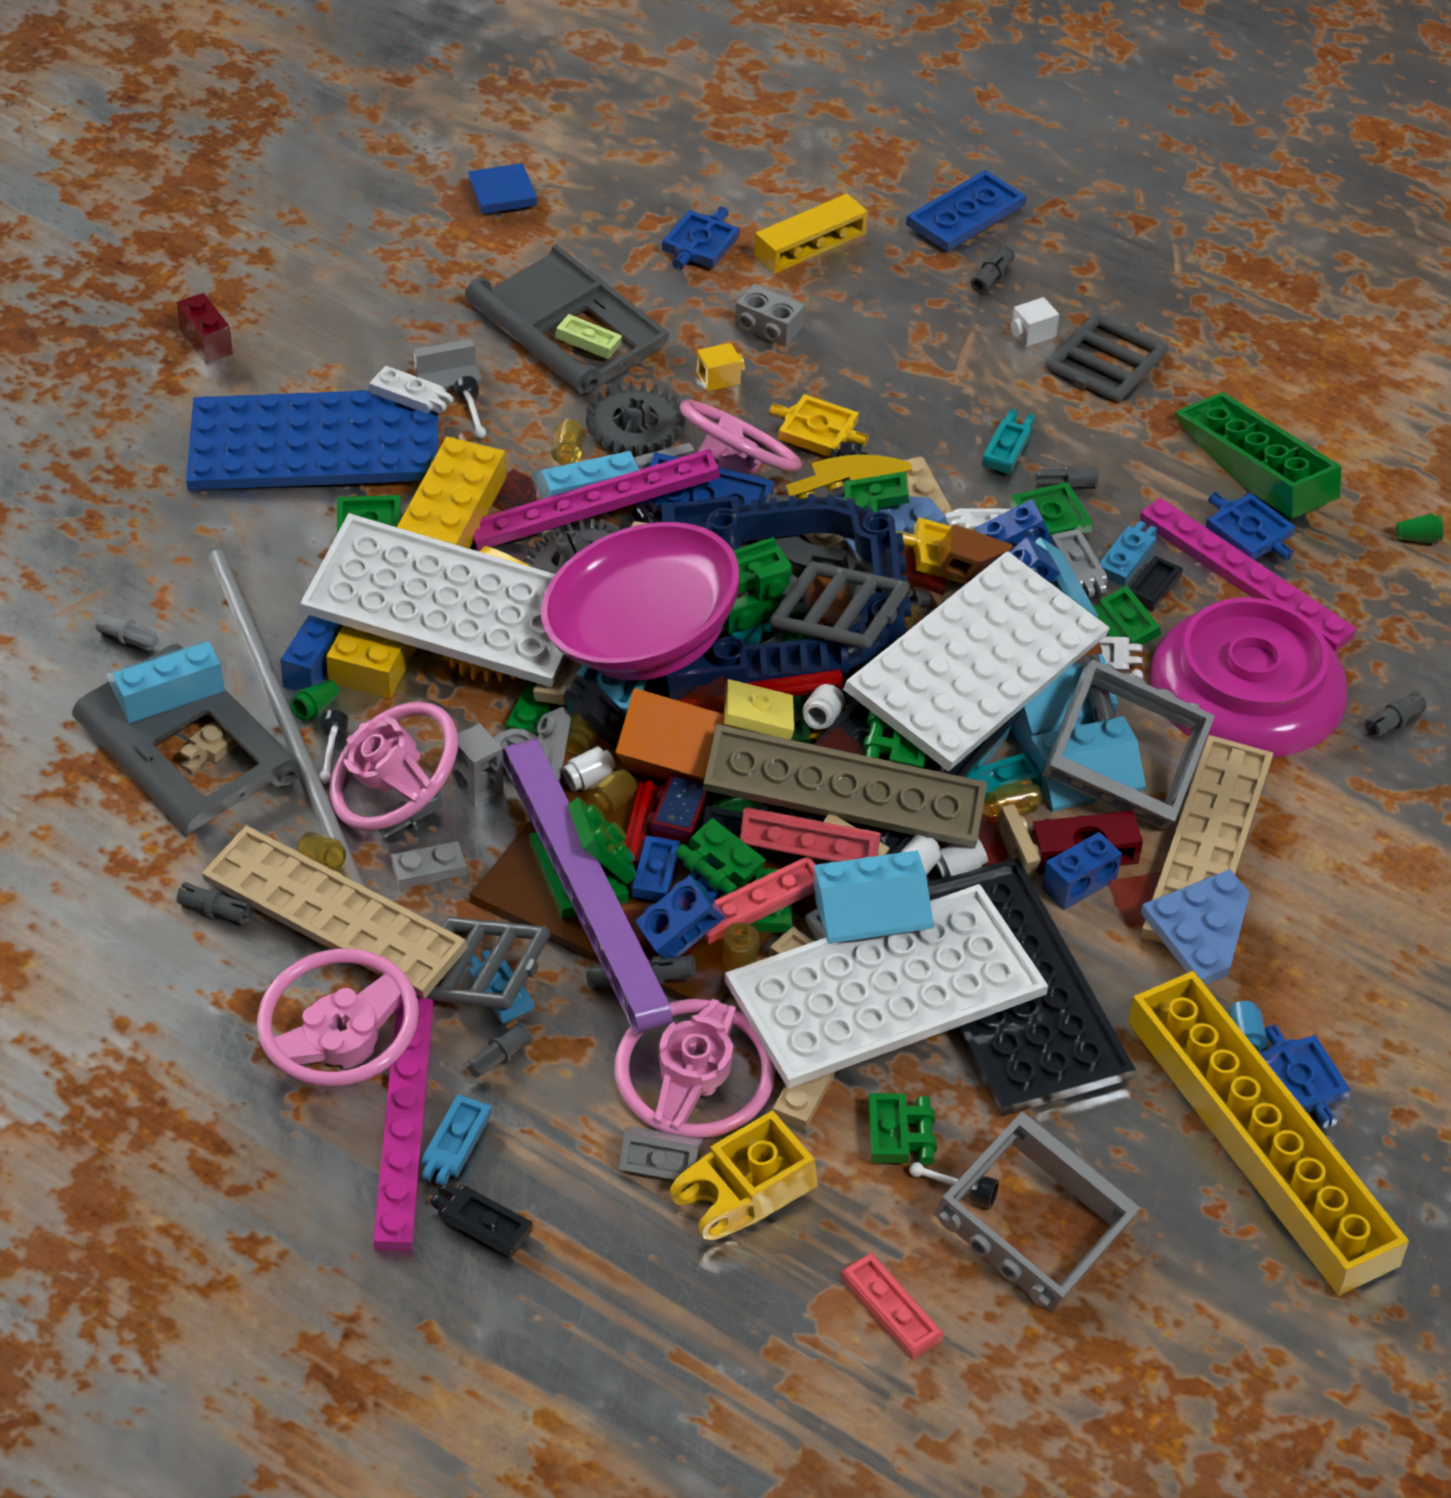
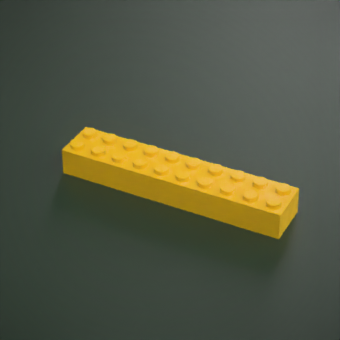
M446 436L397 528L469 549L474 540L473 535L478 528L479 530L482 517L486 516L506 479L505 450ZM343 625L326 656L328 679L334 681L339 686L391 699L418 647Z
M1191 971L1133 996L1128 1019L1130 1027L1336 1294L1340 1296L1400 1267L1409 1243L1407 1237L1197 974Z

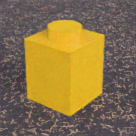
M731 342L697 350L696 373L707 392L741 384V371L745 369L744 359L741 353L736 352Z

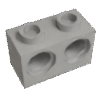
M753 284L736 302L735 326L786 347L803 329L805 305Z
M480 723L458 733V750L452 768L453 784L474 808L504 794L503 748Z

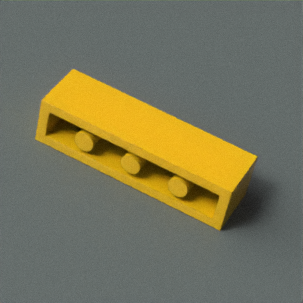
M848 193L755 232L754 256L775 274L865 235L868 211Z

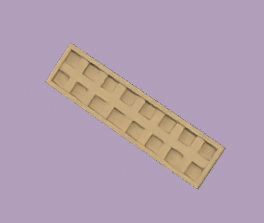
M1208 735L1152 900L1229 869L1236 874L1272 762L1273 752ZM1145 920L1141 937L1163 943Z
M247 825L202 872L204 881L240 901L250 903L251 907L330 949H359L388 959L405 973L412 983L416 995L423 999L428 996L468 949L464 938ZM362 965L363 967H365V968H367V969H369V970L375 972L376 974H378V975H380V976H383V975H384L383 973L379 972L378 970H375V969H373V968H371V967Z

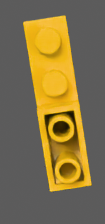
M863 454L845 455L812 463L815 472L814 476L787 484L786 488L789 496L795 495L798 499H806L808 494H815L814 490L825 486L827 491L843 487L844 480L848 478L851 481L906 471L907 474L913 468L910 462L892 457Z

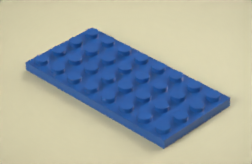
M370 390L193 397L186 475L187 489L204 490L422 481L438 453L439 413L432 410L429 413H425L370 393Z

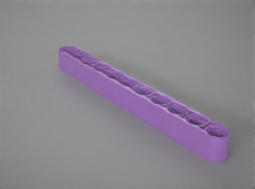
M534 738L503 747V760L506 770L633 1031L639 1034L672 1023L669 1002L599 861L582 847L567 806L569 801L539 741Z

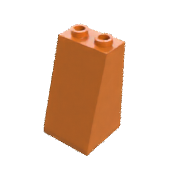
M634 688L616 749V755L629 772L668 780L672 773L704 781L716 724L728 725L724 724V714Z

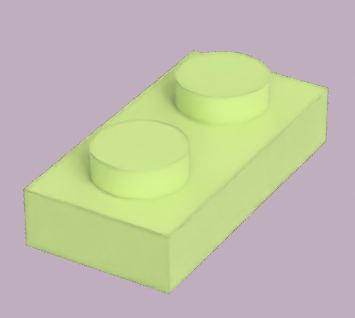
M570 314L557 326L555 338L566 342L568 345L577 346L593 353L595 356L609 359L618 349L622 339L620 334Z

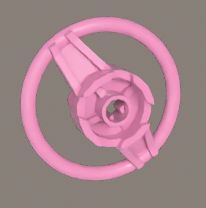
M684 400L681 402L679 408L682 415L707 433L698 452L711 449L718 467L749 475L757 473L761 463L787 472H797L801 469L802 461L793 451L754 426L698 401ZM707 418L716 421V423H713L712 421L708 420ZM743 435L761 444L773 453H770L766 450L759 448L755 442L745 438Z
M410 702L390 708L366 723L362 722L353 736L350 735L346 739L348 743L335 764L330 781L331 805L335 814L343 823L363 831L382 830L395 826L419 812L442 788L455 763L458 750V733L451 716L444 709L432 703ZM422 715L433 718L440 724L444 734V750L440 763L431 779L417 763L420 758V752L416 749L415 740L397 720L409 716ZM347 771L351 772L364 786L371 789H379L381 792H388L393 788L410 801L400 808L381 816L363 817L356 815L350 811L344 800L343 787Z
M359 949L325 950L298 960L281 972L271 983L262 998L258 1011V1036L268 1058L288 1076L317 1086L350 1085L381 1073L396 1062L405 1052L417 1028L419 1016L418 999L408 977L388 959ZM356 963L371 967L384 974L357 995L350 988H342L336 993L320 998L304 1010L302 1015L303 1026L274 1037L272 1016L275 1005L284 990L304 973L328 964ZM403 1001L404 1019L400 1032L389 1048L371 1062L354 1069L336 1072L318 1071L300 1065L318 1062L323 1066H326V1063L331 1065H342L343 1069H349L362 1064L375 1051L374 1045L378 1040L379 1028Z
M685 999L669 1002L672 1017L681 1014H699L691 1016V1020L681 1021L676 1025L675 1021L672 1022L662 1033L659 1045V1064L663 1083L656 1112L641 1100L630 1078L629 1065L631 1054L637 1041L645 1032L636 1034L632 1027L627 1030L620 1042L615 1058L617 1086L630 1110L639 1119L656 1130L692 1138H710L727 1134L752 1120L761 1111L771 1095L776 1077V1067L744 1013L737 1010L735 1006H728L715 999L711 1001ZM734 1024L751 1039L758 1051L761 1061V1078L754 1096L743 1108L727 1118L703 1124L686 1123L700 1095H712L716 1088L722 1085L730 1075L733 1061V1043H731L729 1033Z

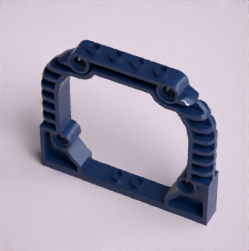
M810 493L806 499L796 500V496L791 495L788 501L777 502L776 497L770 498V503L758 504L757 499L751 500V505L739 506L738 496L662 504V522L687 523L708 529L724 539L733 551L737 550L743 541L772 537L825 533L849 538L855 541V550L858 556L864 561L873 563L875 575L908 582L907 575L901 576V574L907 573L905 554H898L905 552L903 533H896L893 516L886 512H874L868 505L866 510L854 504V499L849 497L845 501L834 499V494L827 493V498H815V494ZM875 589L876 593L870 596L861 610L862 620L849 627L847 631L864 634L892 592ZM904 597L896 609L897 617L894 622L886 624L876 641L868 649L820 638L745 645L741 638L735 636L723 637L715 641L697 660L676 672L666 675L670 699L679 701L681 699H699L724 695L728 679L746 683L833 670L843 671V675L849 674L851 668L863 663L864 667L869 663V658L875 655L881 648L883 652L888 644L894 643L906 633L905 617H912L910 597Z

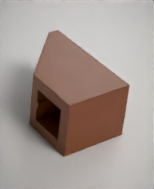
M953 524L940 543L937 572L966 582L971 581L1005 552H1010L1012 544Z

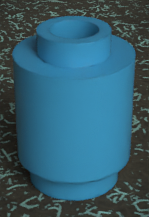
M1240 1001L1233 1004L1228 1010V1015L1256 1050L1261 1052L1268 1043L1261 1010L1257 1008L1255 1003L1250 1001Z

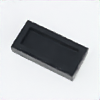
M1155 555L1129 588L1146 610L1153 612L1180 579L1183 568Z

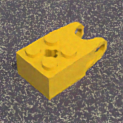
M772 1110L710 1146L711 1151L675 1179L670 1188L669 1195L677 1205L693 1204L699 1201L714 1203L701 1218L698 1226L699 1233L704 1239L717 1240L757 1223L818 1186L815 1158ZM693 1183V1185H691L689 1188H687L685 1191H683V1192L681 1193V1191H682L687 1185ZM719 1221L713 1228H710L715 1222Z

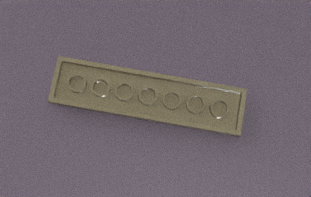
M716 724L702 790L826 817L828 814L835 815L845 821L915 836L921 835L938 841L975 848L978 841L987 782Z

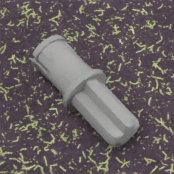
M108 612L101 613L97 618V622L105 625L96 624V630L118 638L122 644L131 643L146 650H153L159 642L156 632L136 625L133 619L124 620Z

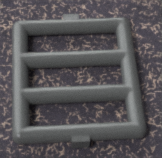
M1094 313L1045 362V367L1073 381L1074 386L1081 390L1087 388L1115 402H1120L1167 354L1168 346L1140 333L1138 327L1131 324L1125 326L1102 314ZM1099 326L1152 352L1147 357H1144L1092 331ZM1084 341L1137 366V368L1130 373L1077 348V346ZM1068 356L1122 383L1117 388H1114L1061 362Z
M810 562L793 586L788 585L784 590L783 601L771 616L769 624L776 629L868 649L876 641L886 624L894 622L897 617L896 609L908 593L910 586L908 582L819 562ZM816 576L832 579L803 621L788 618V615ZM846 582L862 585L834 627L817 624ZM875 589L892 592L864 634L847 631Z
M447 917L441 927L452 933L454 931L469 933L466 938L468 949L446 973L441 984L435 986L426 998L434 1001L483 1007L510 1008L527 977H533L537 971L538 964L536 961L550 937V930L544 926ZM484 935L500 936L470 990L456 989L455 986ZM516 938L531 939L502 994L486 992Z

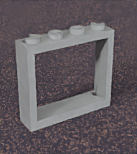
M1092 659L1081 673L1041 775L1122 812L1133 811L1135 818L1165 831L1176 820L1215 715L1200 709L1197 703H1187L1176 698L1175 694L1169 690L1156 689L1145 684V681L1136 675L1121 673L1115 670L1114 666L1110 663L1104 665ZM1091 684L1192 730L1164 803L1063 757L1064 750Z
M1022 1111L942 1197L933 1215L939 1219L940 1223L947 1230L955 1232L966 1241L974 1253L985 1257L996 1266L1004 1278L1015 1282L1026 1291L1034 1303L1045 1307L1053 1313L1129 1226L1141 1207ZM1012 1145L1111 1225L1060 1285L959 1203Z

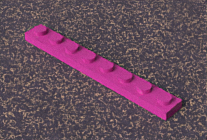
M707 449L484 516L480 521L479 530L477 528L473 535L479 551L484 546L493 547L580 519H586L720 478L719 469L711 449Z
M1159 498L1140 512L1139 521L1146 523L1147 527H1156V533L1252 598L1278 602L1307 617L1320 630L1335 652L1355 637L1357 628L1164 499Z
M417 998L419 1016L415 1034L405 1052L390 1067L373 1240L374 1250H413L434 1013V1000L428 998ZM403 1001L396 1008L393 1041L396 1039L403 1024Z

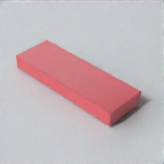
M872 1252L841 1271L843 1282L912 1360L943 1341L944 1333Z

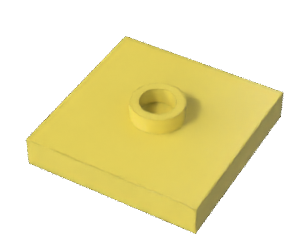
M728 679L724 694V724L791 740L794 732L793 695Z

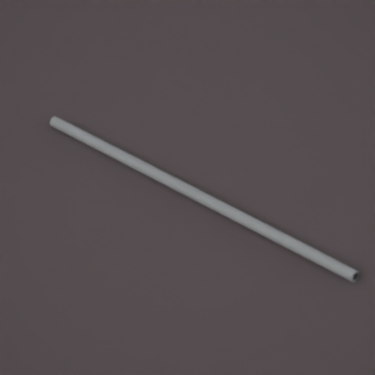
M220 549L214 550L209 558L289 751L299 763V775L341 875L365 887L225 552Z

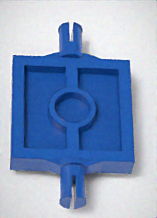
M720 206L711 216L688 210L663 239L662 251L678 256L672 262L675 269L679 267V270H682L689 261L712 269L739 238L740 228L723 221L729 215L727 208Z
M1214 492L1209 496L1208 503L1212 504L1219 511L1207 519V529L1254 560L1270 551H1274L1284 561H1288L1293 556L1294 550L1283 542L1294 536L1295 526L1252 493L1233 501H1227L1218 492Z
M1277 1024L1269 1025L1265 1028V1031L1273 1046L1268 1050L1259 1052L1304 1110L1306 1112H1315L1324 1128L1332 1127L1337 1122V1118L1328 1105L1348 1099L1351 1089L1316 1035L1300 1040H1287Z

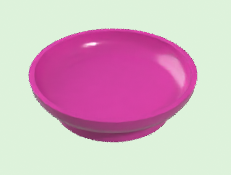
M656 522L619 530L589 544L558 570L543 597L541 605L542 624L550 640L562 654L606 676L621 680H647L668 675L686 667L701 657L719 636L722 626L731 613L738 596L740 582L737 558L724 539L708 529L692 524Z
M1249 597L1226 599L1213 603L1185 618L1171 628L1161 639L1150 664V686L1156 689L1169 690L1175 694L1176 698L1187 703H1197L1200 709L1215 715L1208 735L1273 752V757L1295 754L1319 744L1337 728L1347 707L1348 685L1344 667L1320 630L1298 611L1266 599ZM1171 721L1179 730L1190 736L1191 729Z

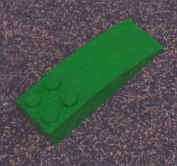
M1218 393L1175 411L1177 420L1218 465L1250 492L1291 519L1340 498L1341 465L1226 393Z

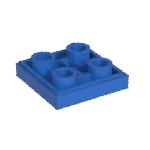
M523 163L468 171V180L481 214H496L499 211L511 209L522 210L537 205V196Z

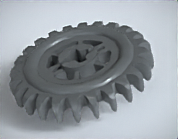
M631 381L628 391L622 388L620 382L618 383L616 394L610 386L607 387L606 397L599 391L597 393V401L595 398H592L590 406L586 409L585 424L588 427V433L594 436V441L602 443V447L605 449L613 448L615 453L630 451L635 453L636 456H641L643 452L649 454L654 452L655 449L658 451L664 450L665 445L672 446L675 444V440L681 437L682 431L685 429L686 418L680 411L679 406L681 402L677 404L676 395H673L668 400L667 388L661 395H658V386L655 384L653 390L647 392L646 383L643 381L642 387L637 391L633 381Z
M593 518L590 520V527L586 529L581 519L579 520V529L577 531L568 523V531L565 532V535L556 527L557 538L551 539L545 533L544 539L547 545H542L536 540L535 547L537 552L532 548H528L529 556L524 555V563L533 568L556 574L580 550L602 537L619 531L620 528L611 521L607 526L604 519L600 520L598 528Z

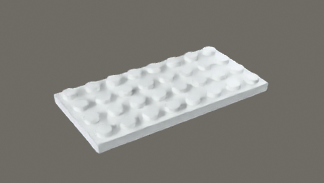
M349 513L300 602L301 613L548 687H552L566 657L550 640L541 618L543 597L555 574Z
M1007 551L846 681L843 690L947 771H950L1107 635L1110 627Z
M980 884L930 901L934 923L933 929L828 944L827 938H823L725 973L726 985L788 1089L1047 995V983Z

